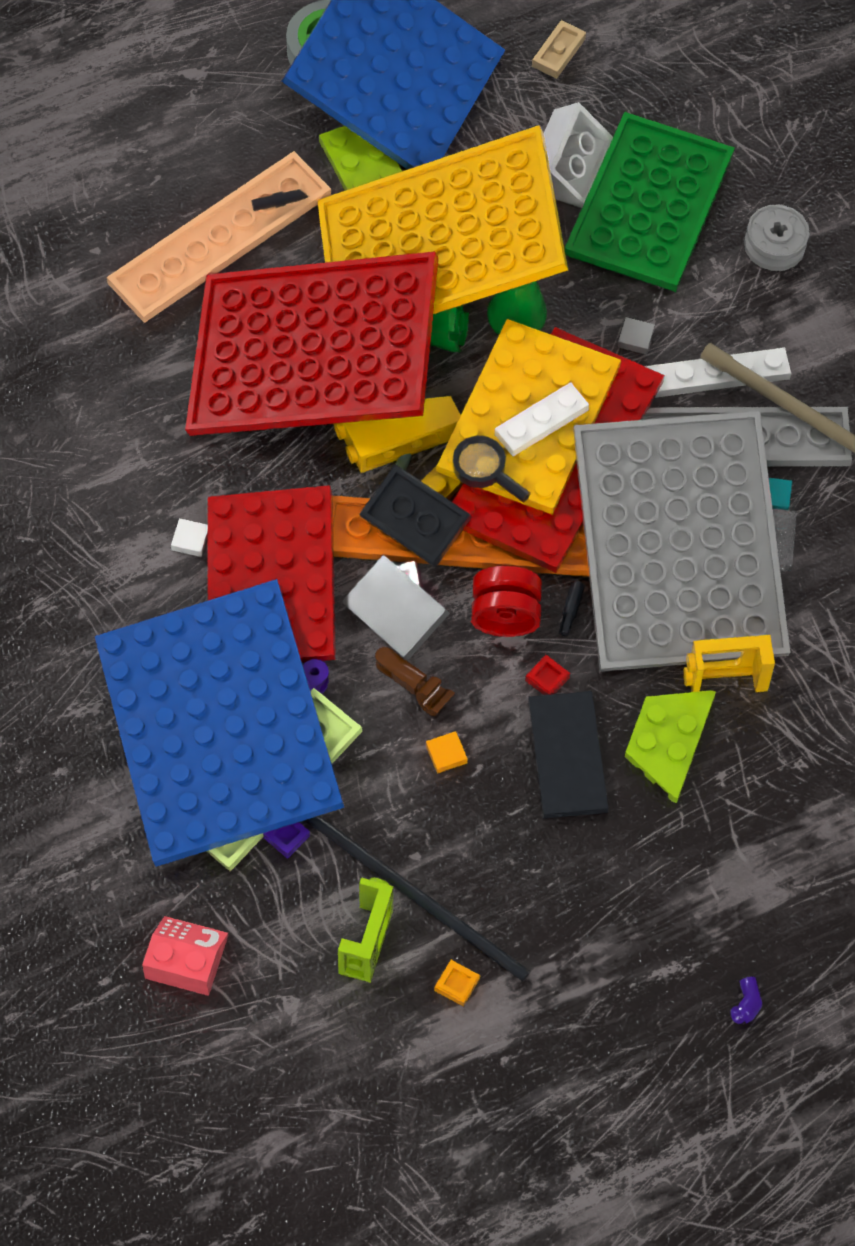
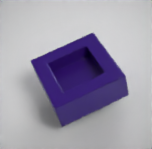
M297 822L265 832L263 837L288 859L310 837V831Z

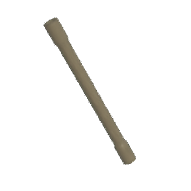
M709 343L704 348L701 359L718 370L733 376L855 453V435L742 365L731 355L712 343Z

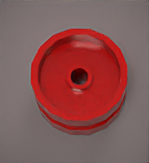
M495 566L479 571L473 577L472 597L474 601L472 602L471 623L476 629L494 636L515 637L534 632L540 627L541 605L539 604L542 594L541 578L538 574L517 566Z

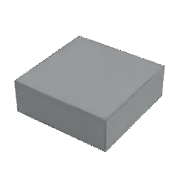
M626 317L618 341V348L647 355L655 324Z

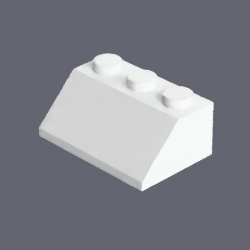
M578 102L554 109L544 131V138L555 199L582 208L613 136Z

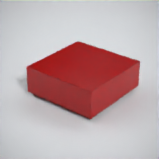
M545 655L525 676V681L541 694L551 695L555 694L570 678V672L548 655Z

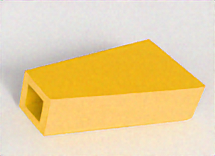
M451 396L426 398L423 416L335 423L334 429L339 440L344 439L347 444L346 453L351 464L356 463L360 472L364 473L394 462L402 455L409 453L413 455L448 442L461 415Z

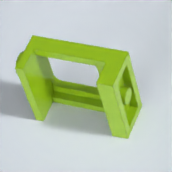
M361 878L359 883L360 908L371 911L361 943L341 939L338 948V973L371 983L393 913V886L379 878Z

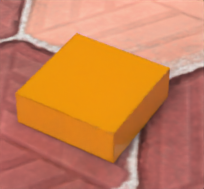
M456 731L426 741V748L437 774L467 764L468 758Z
M450 960L435 985L434 991L464 1007L480 980V975Z

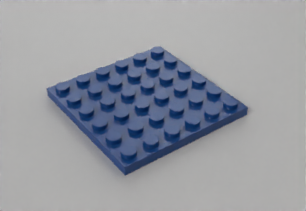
M331 0L281 82L408 170L443 158L505 49L436 0Z

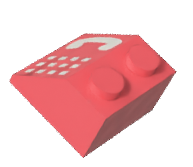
M164 916L152 934L142 964L145 979L209 996L228 933Z

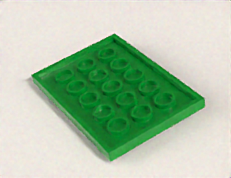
M624 112L564 248L565 255L676 292L734 155L735 147Z

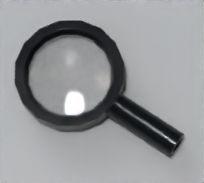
M473 436L460 442L454 450L452 467L455 476L462 483L476 488H484L498 483L523 503L531 495V492L504 473L506 456L503 448L497 441L486 436Z

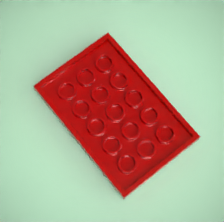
M331 486L208 497V601L277 579L302 663L312 659L321 661L336 660L333 497Z

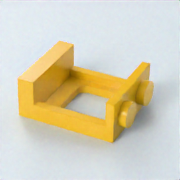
M759 635L693 641L692 651L686 655L687 667H684L685 686L691 687V692H700L702 679L753 675L755 692L768 691L775 666L771 636ZM741 651L740 657L735 660L703 662L702 655Z

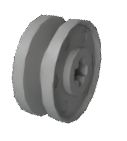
M784 205L762 207L749 220L744 239L745 252L751 261L767 270L785 271L795 267L802 260L810 235L808 223L802 214L791 207Z

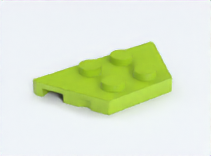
M715 691L648 696L643 703L626 749L625 758L635 767L640 768L653 784L657 783L669 794L668 798L672 802L677 803L714 701Z

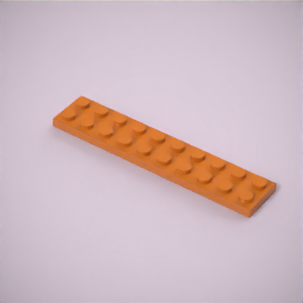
M332 495L334 557L379 560L384 555L390 561L429 564L359 516L370 498ZM584 524L557 573L463 530L438 565L483 569L495 566H517L534 573L589 577Z

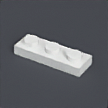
M570 382L496 427L495 436L514 457L589 410V403Z

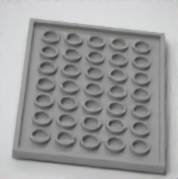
M760 411L574 425L573 432L600 672L687 664L686 655L691 653L693 641L770 635L774 657L789 656L790 645ZM741 651L702 655L703 662L735 660L740 657Z

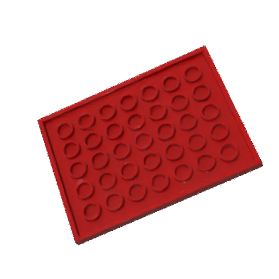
M436 252L206 275L185 427L186 432L189 436L423 416L439 261Z

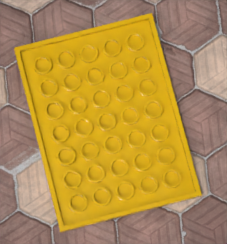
M540 125L317 201L325 262L435 251L439 261L433 314L568 271L545 138Z

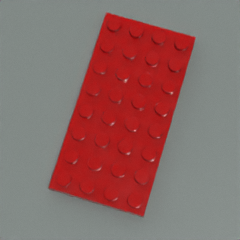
M554 327L551 333L553 336L621 360L620 368L594 424L642 420L662 386L665 375ZM577 462L553 515L487 490L470 487L464 483L453 500L454 504L472 516L463 531L554 573H557L584 524Z

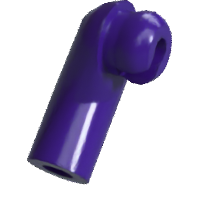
M747 977L740 980L744 998L740 1001L739 1006H734L730 1011L732 1020L737 1024L751 1022L762 1008V1000L755 977Z

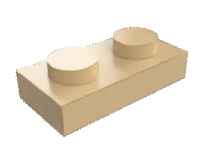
M561 20L532 59V67L557 79L584 42L586 32Z

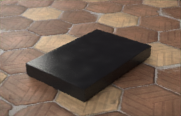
M396 464L359 514L361 518L435 568L472 518L468 512Z

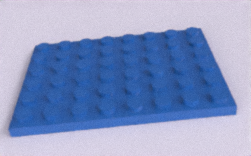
M277 579L95 636L152 860L156 867L345 808Z

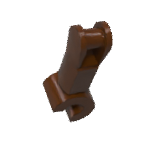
M381 647L376 651L377 669L416 695L419 705L429 715L436 716L455 695V692L452 690H447L440 686L442 683L441 679L432 676L427 680L425 673L408 661L403 660L392 649Z

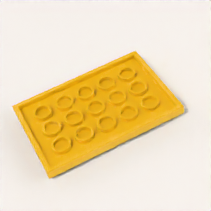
M507 319L437 464L436 472L459 480L455 476L452 467L454 450L458 444L466 438L473 436L489 437L497 441L504 450L506 456L504 473L531 492V495L523 503L498 483L481 489L553 515L577 462L573 432L574 425L595 423L620 368L621 360ZM571 382L589 403V410L512 457L495 436V428ZM474 446L463 451L459 458V464L466 474L472 477L483 478L490 476L497 470L499 459L493 450L483 446Z

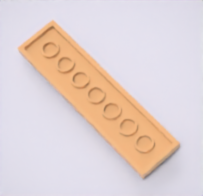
M293 151L109 275L107 283L145 323L204 283L206 275L217 274L317 206L319 199L331 196V188ZM298 189L309 196L306 199L286 204V206L271 207L258 211H253L251 203L253 199L271 196L273 193L282 191L284 193Z

